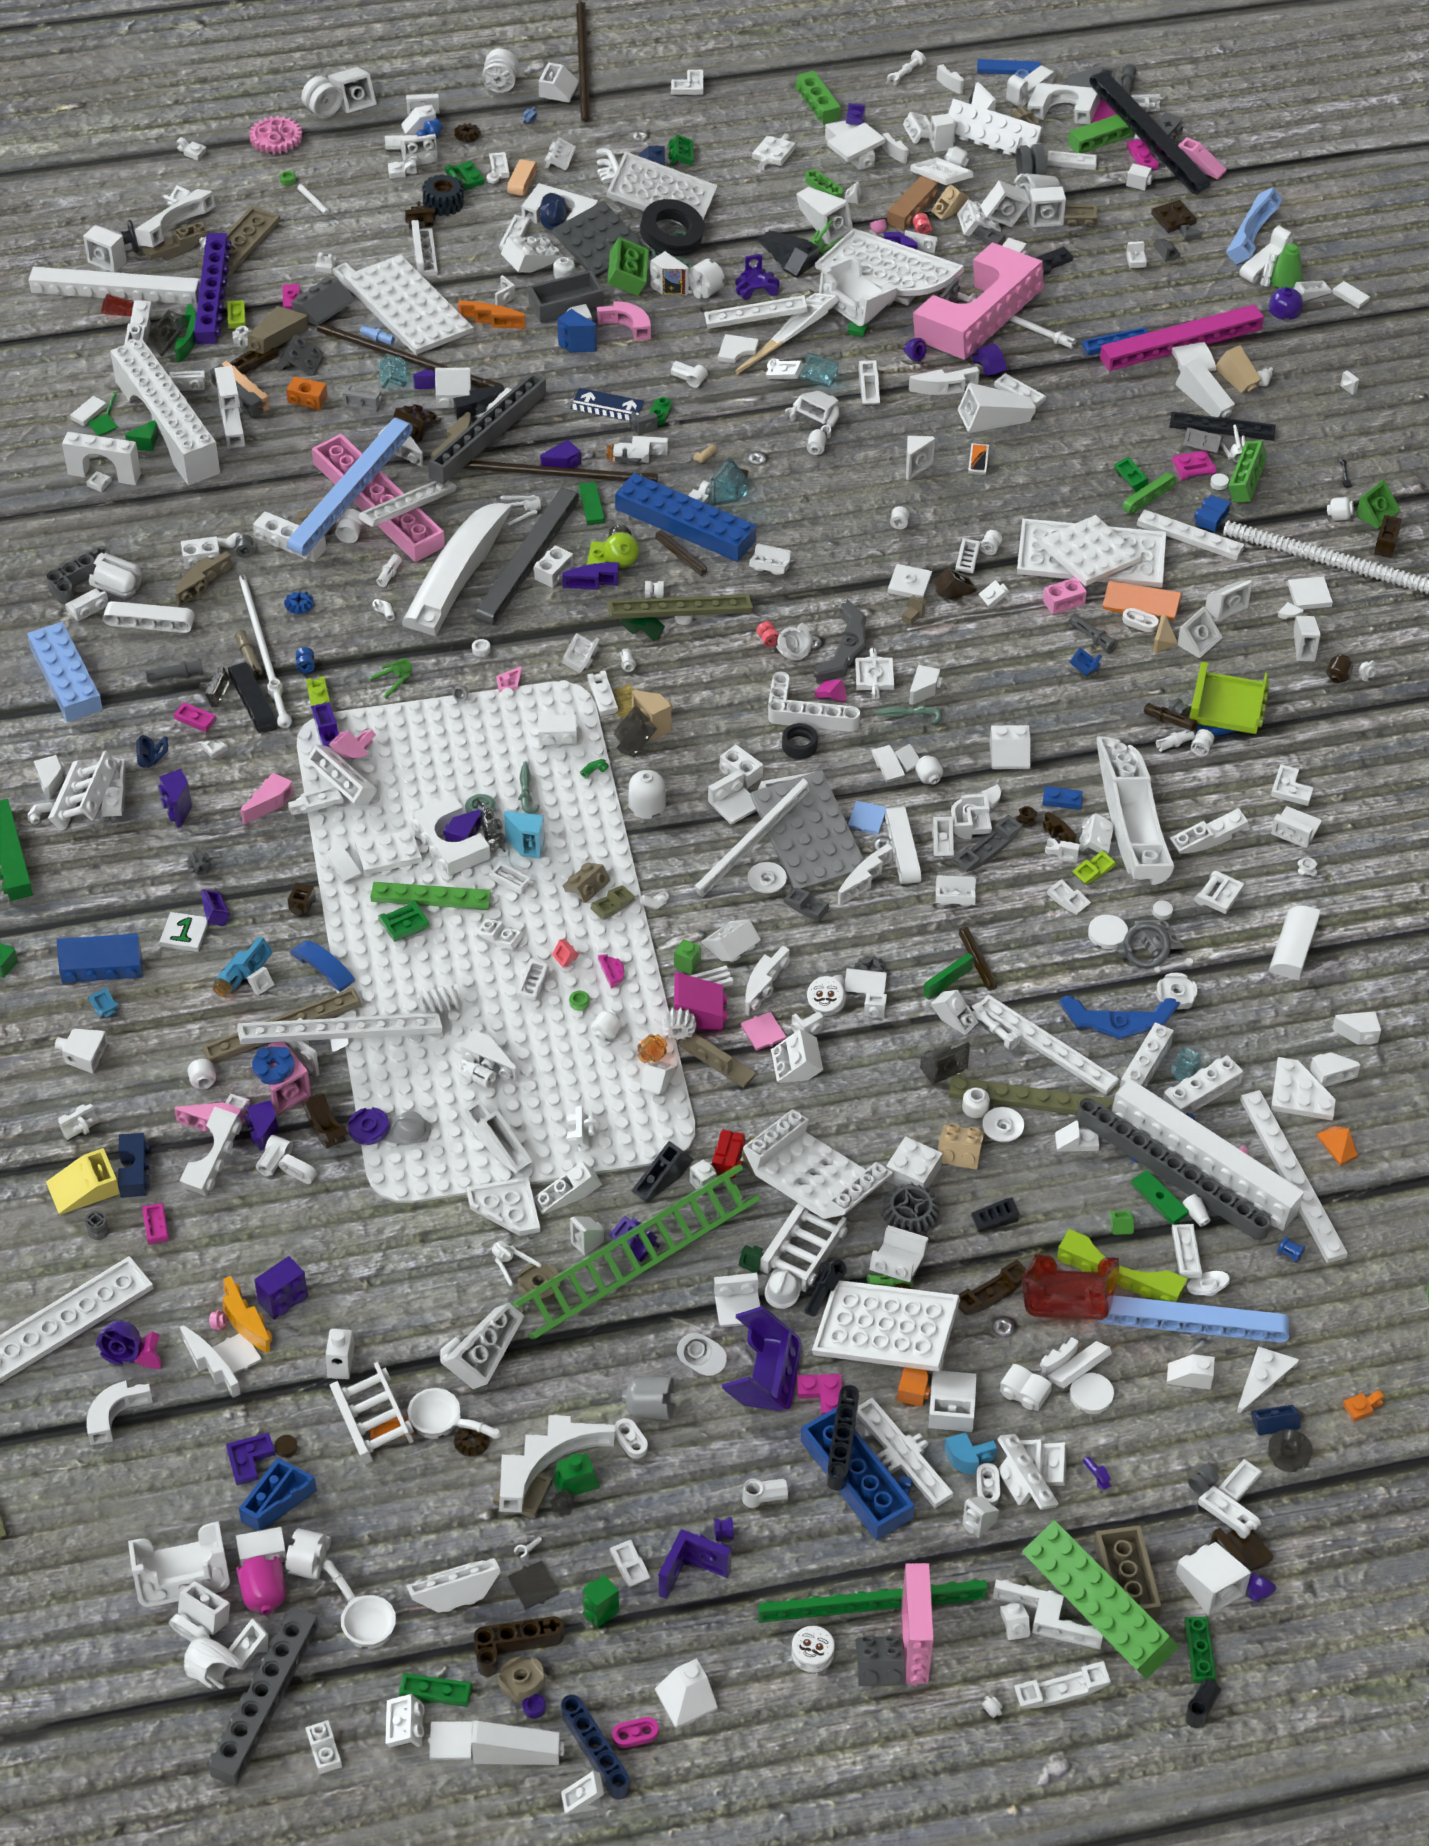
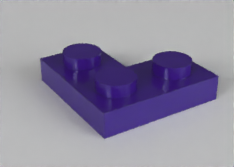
M269 1432L226 1444L236 1486L258 1480L254 1461L275 1455Z

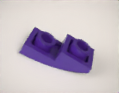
M429 369L413 374L414 388H435V371L431 373Z

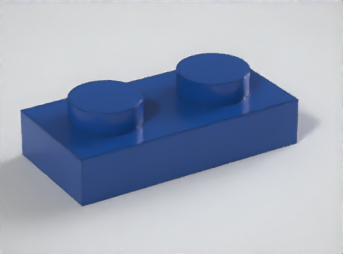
M1045 786L1042 805L1081 810L1083 791Z

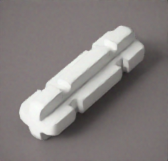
M1269 253L1267 256L1268 262L1265 264L1264 277L1260 283L1261 286H1270V278H1272L1275 266L1274 262L1277 259L1275 254Z

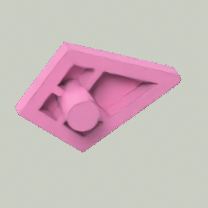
M522 667L496 676L499 692H502L505 688L518 689Z

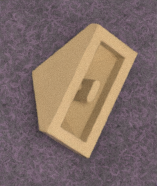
M1164 614L1161 616L1156 633L1153 653L1161 652L1178 644L1169 621Z

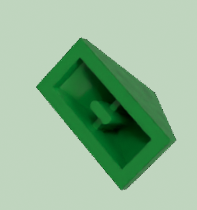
M153 420L126 433L125 440L136 442L137 450L153 451L159 435L156 421Z

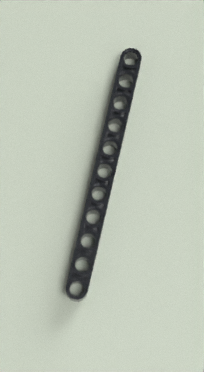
M1104 70L1089 78L1091 87L1192 194H1197L1210 187L1209 178L1107 71Z

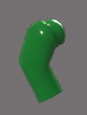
M604 759L592 761L580 771V774L583 778H587L598 768L601 772H604L609 768V765Z

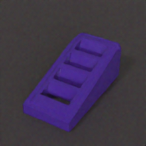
M202 889L201 896L208 924L225 926L230 913L220 892Z

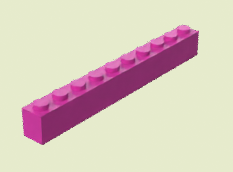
M1253 304L1101 345L1100 359L1108 371L1171 355L1173 347L1205 342L1208 345L1262 330L1264 316L1256 305Z

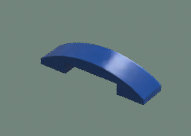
M305 940L290 950V954L301 963L306 961L326 976L327 982L339 992L355 982L353 975L336 957L314 942Z

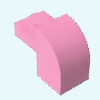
M372 729L364 730L355 738L350 731H343L329 745L344 759L362 758L369 754L365 748L373 743L372 739L376 734Z

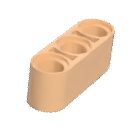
M524 159L519 160L508 182V194L526 195L536 174L537 162Z

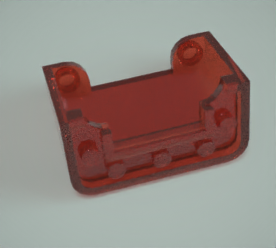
M1035 1254L1021 1278L1024 1305L1027 1313L1034 1317L1105 1319L1112 1306L1119 1274V1258H1103L1098 1264V1272L1058 1271L1057 1263L1053 1257Z

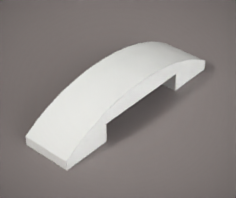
M1104 1661L1083 1666L1080 1672L1037 1683V1680H1032L1014 1685V1689L1021 1708H1040L1084 1697L1111 1684Z

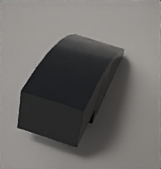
M498 385L469 390L468 396L453 398L454 412L457 420L466 412L470 413V417L486 412L488 405L504 391V386Z

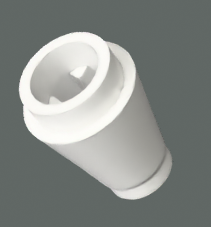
M1197 1194L1187 1197L1182 1202L1189 1210V1215L1200 1227L1205 1226L1211 1221L1202 1198L1198 1197Z

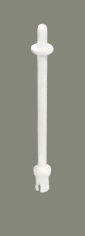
M959 292L958 299L970 303L976 300V294L972 293L968 296ZM1015 315L1009 319V321L1053 339L1057 345L1061 344L1073 349L1074 346L1072 344H1076L1075 338L1066 336L1061 331L1055 333Z

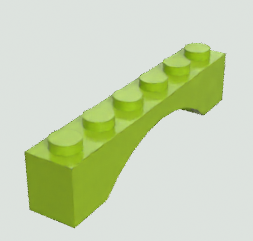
M1068 1229L1058 1247L1057 1260L1062 1263L1076 1267L1084 1273L1095 1275L1103 1281L1114 1283L1125 1290L1133 1291L1144 1298L1179 1303L1185 1291L1187 1278L1169 1270L1143 1272L1122 1267L1101 1254L1088 1236Z

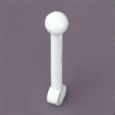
M1187 958L1183 962L1154 967V972L1159 973L1161 970L1183 965L1190 967L1193 964V960Z

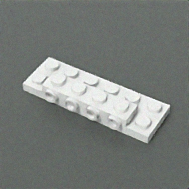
M953 99L949 110L952 119L956 121L954 134L960 135L959 139L965 141L972 139L974 144L980 146L988 144L989 149L998 151V148L1004 150L1003 153L1011 156L1013 153L1016 154V149L1019 145H1027L1030 148L1032 144H1038L1043 130L1041 126Z

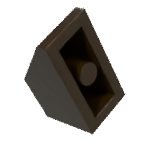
M949 567L933 581L937 588L936 592L941 597L945 596L949 599L968 595L977 590L970 578Z

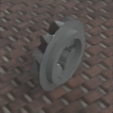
M866 955L865 958L858 959L854 969L867 970L869 966L873 965L870 971L886 972V964L883 963L882 959H877L875 955L873 957Z

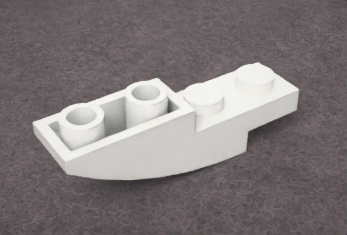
M134 300L131 321L128 324L124 345L143 339L146 344L151 325V301Z
M976 366L949 373H944L940 369L913 375L909 379V391L930 395L965 392V387L969 383L978 384L979 369Z
M114 758L118 765L102 800V817L122 816V811H124L125 758Z
M1238 808L1208 824L1202 821L1171 837L1170 841L1179 854L1198 852L1231 840L1233 833L1249 826Z
M782 946L772 958L764 955L755 966L746 989V1015L749 1016L754 1010L756 1011L760 1007L761 1002L772 994V981L790 963L789 949Z

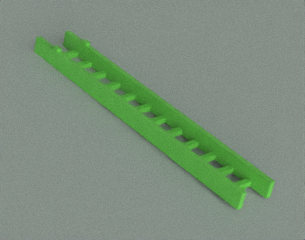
M742 1165L734 1166L513 1301L511 1305L516 1308L533 1298L546 1321V1324L528 1334L530 1339L541 1336L759 1201V1196L755 1195L742 1202L740 1199L742 1195L736 1184H732L729 1179L743 1170ZM724 1182L736 1204L734 1208L727 1212L724 1211L712 1189ZM705 1192H707L719 1214V1217L709 1223L695 1200ZM688 1203L692 1206L703 1226L693 1233L690 1232L678 1210ZM673 1213L685 1235V1238L675 1244L661 1219ZM653 1224H656L668 1246L667 1249L659 1254H656L644 1232L645 1229ZM637 1234L651 1259L639 1265L627 1243V1240ZM619 1245L622 1246L634 1268L623 1276L609 1251ZM601 1256H604L617 1279L606 1287L592 1264L594 1260ZM585 1266L599 1291L588 1298L574 1274ZM569 1277L581 1299V1302L572 1308H569L557 1286V1283ZM549 1288L552 1289L564 1311L553 1319L539 1294Z

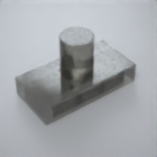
M217 667L211 682H200L199 685L200 692L205 693L211 707L219 706L231 681L224 667Z

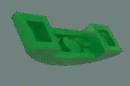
M192 304L187 305L185 312L187 328L185 338H178L176 342V362L184 360L196 343L194 335L196 314Z

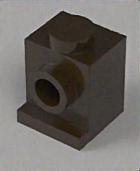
M295 883L287 899L288 908L293 914H308L312 903L316 900L314 886Z

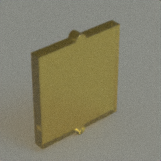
M629 684L613 691L618 707L616 715L620 719L632 714V691L634 689Z

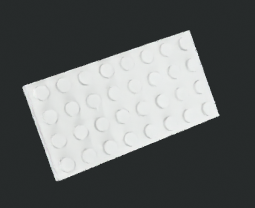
M402 255L344 276V282L415 355L474 332V327Z
M1022 518L1017 574L1064 579L1075 578L1039 544L1041 538L1075 523ZM1110 527L1142 556L1141 562L1096 582L1108 583L1112 581L1162 588L1166 532Z

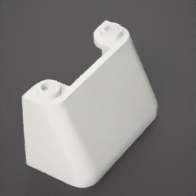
M852 256L821 269L819 293L838 295L839 302L833 308L858 326H863L871 321L896 297L897 287L891 283L884 284L882 289L862 276V264Z
M219 1521L203 1525L199 1529V1542L154 1551L153 1545L148 1539L128 1541L137 1597L142 1606L154 1607L179 1601V1593L194 1581L213 1593L224 1591L229 1586L230 1579Z

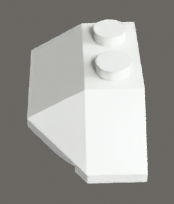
M495 1558L487 1561L472 1562L417 1580L414 1584L411 1583L406 1586L412 1600L438 1613L443 1611L449 1612L456 1607L472 1605L478 1600L483 1599L500 1574V1568Z

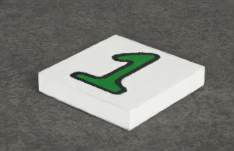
M170 912L159 941L160 946L199 952L208 927L206 917Z

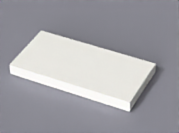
M938 157L910 165V171L944 185L973 177V171Z

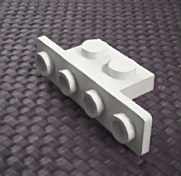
M1017 1435L999 1436L998 1441L1007 1455V1458L998 1469L999 1474L1019 1506L1026 1505L1029 1499L1033 1497L1041 1510L1056 1508L1058 1505L1057 1500Z

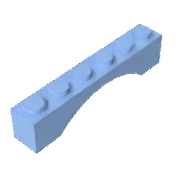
M1274 187L1258 194L1226 251L1228 257L1235 265L1252 257L1256 249L1254 239L1257 232L1283 201Z

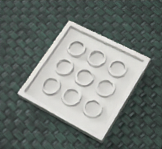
M1096 515L1040 539L1039 543L1084 586L1141 562L1142 558L1138 552Z

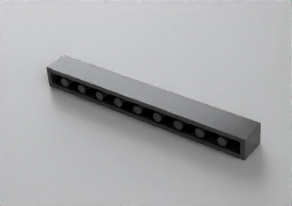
M534 373L527 376L429 461V478L444 485L546 396V379Z

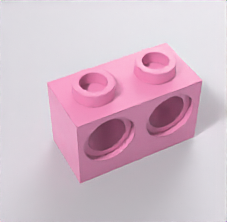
M1075 577L1044 587L1043 602L1052 615L1085 605L1087 591Z

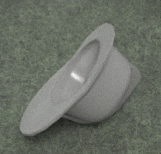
M406 1111L400 1116H393L388 1119L390 1128L384 1140L396 1144L423 1142L430 1135V1124L419 1113Z

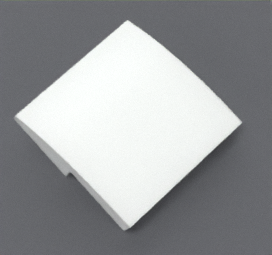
M1205 342L1172 348V354L1178 361L1180 372L1186 363L1196 358L1201 360L1209 372L1216 370L1214 359Z
M1041 1439L1020 1441L1047 1486H1065L1066 1444H1043Z

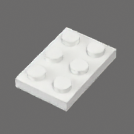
M412 829L355 842L364 875L422 862Z

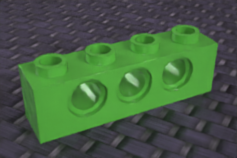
M810 71L797 75L795 88L800 92L803 100L808 103L810 110H813L816 118L823 125L840 120L841 106L816 72Z
M1263 440L1245 442L1229 483L1233 502H1251L1267 460Z

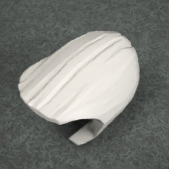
M209 1638L194 1639L190 1643L184 1658L186 1675L199 1680L210 1689H213L215 1685L221 1690L225 1689L226 1685L223 1683L225 1672L230 1667H241L243 1669L245 1666L225 1646Z

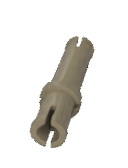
M240 630L242 636L237 631L235 638L239 643V651L243 653L254 677H257L255 671L261 676L263 671L253 651L252 642L249 641L245 630Z

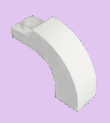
M122 1381L101 1392L91 1404L87 1414V1432L90 1444L96 1445L113 1441L111 1425L113 1419L120 1411L129 1407L153 1403L150 1385L138 1384L128 1388L126 1381Z

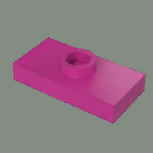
M299 284L282 285L283 308L293 310L291 301L300 295Z
M163 1203L142 1206L148 1245L169 1241Z

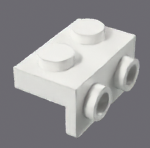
M205 371L170 372L169 377L179 391L205 390Z
M758 543L755 547V554L750 559L749 567H753L757 571H771L775 575L784 574L789 568L791 551Z
M576 633L561 663L578 673H581L584 668L588 669L593 661L591 656H594L599 649V646H597L599 638L596 637L591 642Z
M1095 813L1090 818H1086L1082 824L1083 831L1079 839V850L1083 852L1089 847L1098 853L1103 850L1108 854L1114 823Z
M937 875L936 903L941 905H975L976 878Z

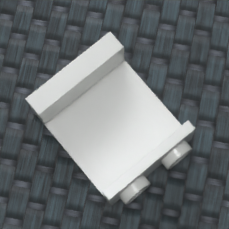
M888 1225L885 1231L884 1242L879 1252L874 1250L872 1252L869 1270L911 1282L926 1255L928 1237Z

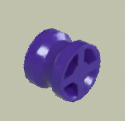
M727 1517L725 1520L714 1518L715 1541H720L722 1538L734 1540L732 1517Z

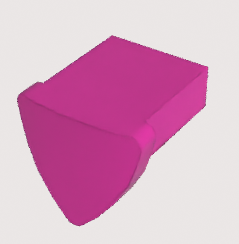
M842 679L824 681L814 692L817 698L830 697L837 702H846V690Z
M152 1331L141 1339L142 1343L139 1354L134 1361L135 1363L153 1369L161 1368L162 1361L156 1352L160 1336L158 1333Z

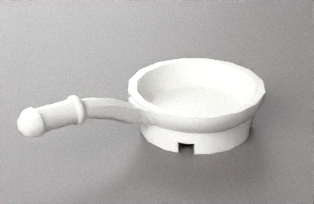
M431 1388L417 1393L410 1401L407 1409L408 1419L420 1435L426 1438L437 1439L439 1438L438 1436L443 1434L446 1436L450 1434L455 1426L476 1430L478 1433L481 1432L494 1439L501 1436L499 1429L485 1425L483 1422L479 1423L473 1420L460 1419L459 1402L452 1393L445 1389Z
M330 1560L323 1563L324 1570L329 1573L333 1582L338 1585L348 1600V1605L341 1615V1628L345 1636L355 1646L360 1648L363 1646L368 1647V1649H375L382 1646L389 1640L396 1625V1613L392 1605L384 1598L375 1595L355 1598L343 1575L339 1573L334 1563Z

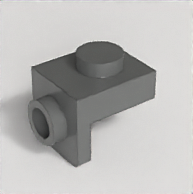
M631 412L630 426L632 430L636 431L638 436L658 430V419L655 412L638 417L635 412Z

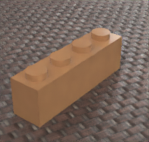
M920 176L888 210L887 224L903 231L908 226H911L913 217L916 214L922 213L925 208H928L933 199L937 198L939 194L938 182Z

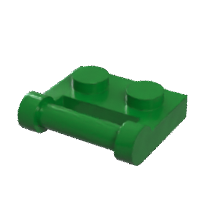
M471 160L455 166L447 165L444 169L447 175L456 177L457 180L461 181L464 191L485 184L484 177ZM457 173L460 174V176L463 178V180H461V179L459 178V176L457 175Z
M415 900L409 902L407 906L388 914L382 913L378 915L380 924L384 926L393 942L430 927L429 921Z

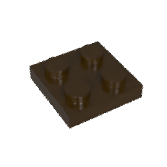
M1181 200L1151 209V215L1167 233L1179 230L1181 225H1194L1197 221V218Z

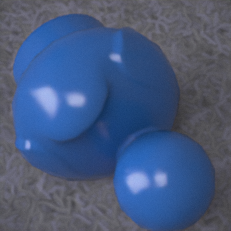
M436 118L432 121L428 120L424 123V130H418L416 135L420 137L427 134H435L436 138H438L443 126Z

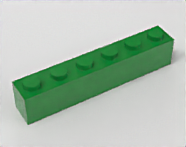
M3 799L0 800V880L4 879L5 881L1 883L3 893L8 894L9 900L13 901L33 896L9 800Z

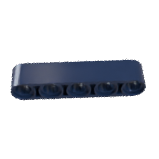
M574 1694L566 1695L561 1701V1714L565 1724L596 1772H600L601 1781L611 1797L618 1800L626 1798L630 1792L628 1773L582 1700ZM570 1707L577 1708L575 1711L567 1710ZM580 1726H587V1727H589V1728L586 1729V1730H580V1729H579ZM594 1744L600 1745L597 1749H593L590 1746ZM605 1763L612 1764L609 1768L602 1767ZM617 1782L624 1783L621 1787L614 1786Z

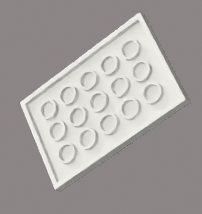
M625 151L608 188L606 197L643 211L649 204L657 200H679L696 209L704 220L717 185Z
M839 1280L834 1291L830 1292L813 1345V1355L939 1372L959 1306V1295Z

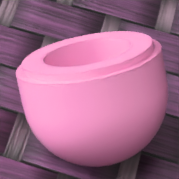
M882 219L871 222V230L877 233L884 232L887 228L886 220Z

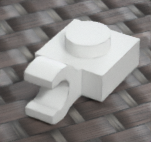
M181 137L176 141V143L180 144L177 150L184 152V156L197 161L207 152L206 146L192 141L189 144Z
M410 160L407 164H404V162L388 163L389 178L406 177V174H416V161Z
M703 481L699 490L693 489L688 496L707 503L709 501L708 494L711 491L708 489L710 483Z
M1048 838L1045 853L1049 855L1055 854L1058 855V859L1077 863L1080 844L1061 841L1058 844L1055 839Z

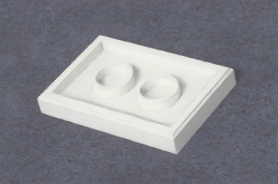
M864 122L828 140L827 146L849 162L884 144L885 138Z

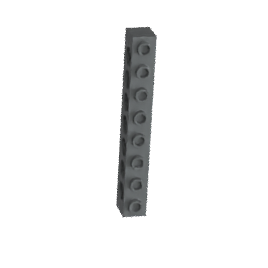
M291 1607L289 1613L283 1616L279 1632L273 1635L268 1653L265 1652L261 1658V1667L251 1677L250 1688L247 1693L244 1692L241 1696L238 1711L234 1712L230 1717L227 1732H223L220 1736L219 1747L216 1753H212L209 1757L207 1766L209 1767L211 1777L237 1787L319 1628L317 1615ZM290 1634H298L295 1637H289ZM281 1653H288L284 1657L279 1656ZM270 1673H278L273 1677L268 1676ZM262 1692L267 1693L265 1696H258ZM252 1712L257 1713L255 1716L252 1717L247 1716L249 1713ZM239 1733H247L243 1737H237ZM229 1753H236L233 1757H226Z

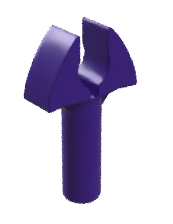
M1085 1457L1083 1463L1096 1477L1097 1487L1101 1490L1112 1487L1109 1483L1111 1478L1105 1467H1098L1090 1457Z

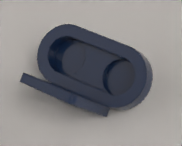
M141 735L136 740L137 764L142 768L152 767L168 752V737L166 736L156 746L152 739L145 735ZM164 744L162 751L158 753L160 751L161 746Z

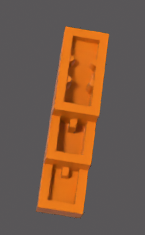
M458 300V312L464 318H475V323H491V328L525 329L526 327L525 313L495 304Z

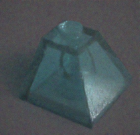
M728 458L711 478V505L713 506L738 502L748 492L747 477L732 458Z

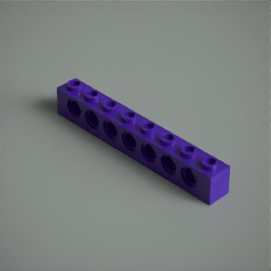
M207 233L194 328L197 344H217L218 337L221 336L219 324H222L221 312L224 311L222 300L225 299L224 287H227V278L225 276L228 275L229 271L227 262H230L229 250L232 247L227 233Z

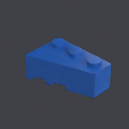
M277 1457L239 1507L241 1522L257 1531L264 1530L317 1491L315 1477Z

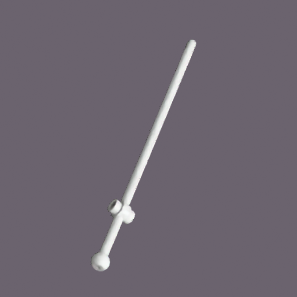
M243 574L244 580H242L241 575L239 580L269 679L267 686L268 694L276 703L279 714L277 719L278 725L281 728H288L292 724V718L286 714L282 701L283 687L280 680L275 677L247 578Z

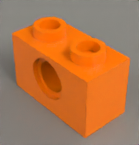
M295 376L286 389L288 403L319 410L328 397L326 383Z

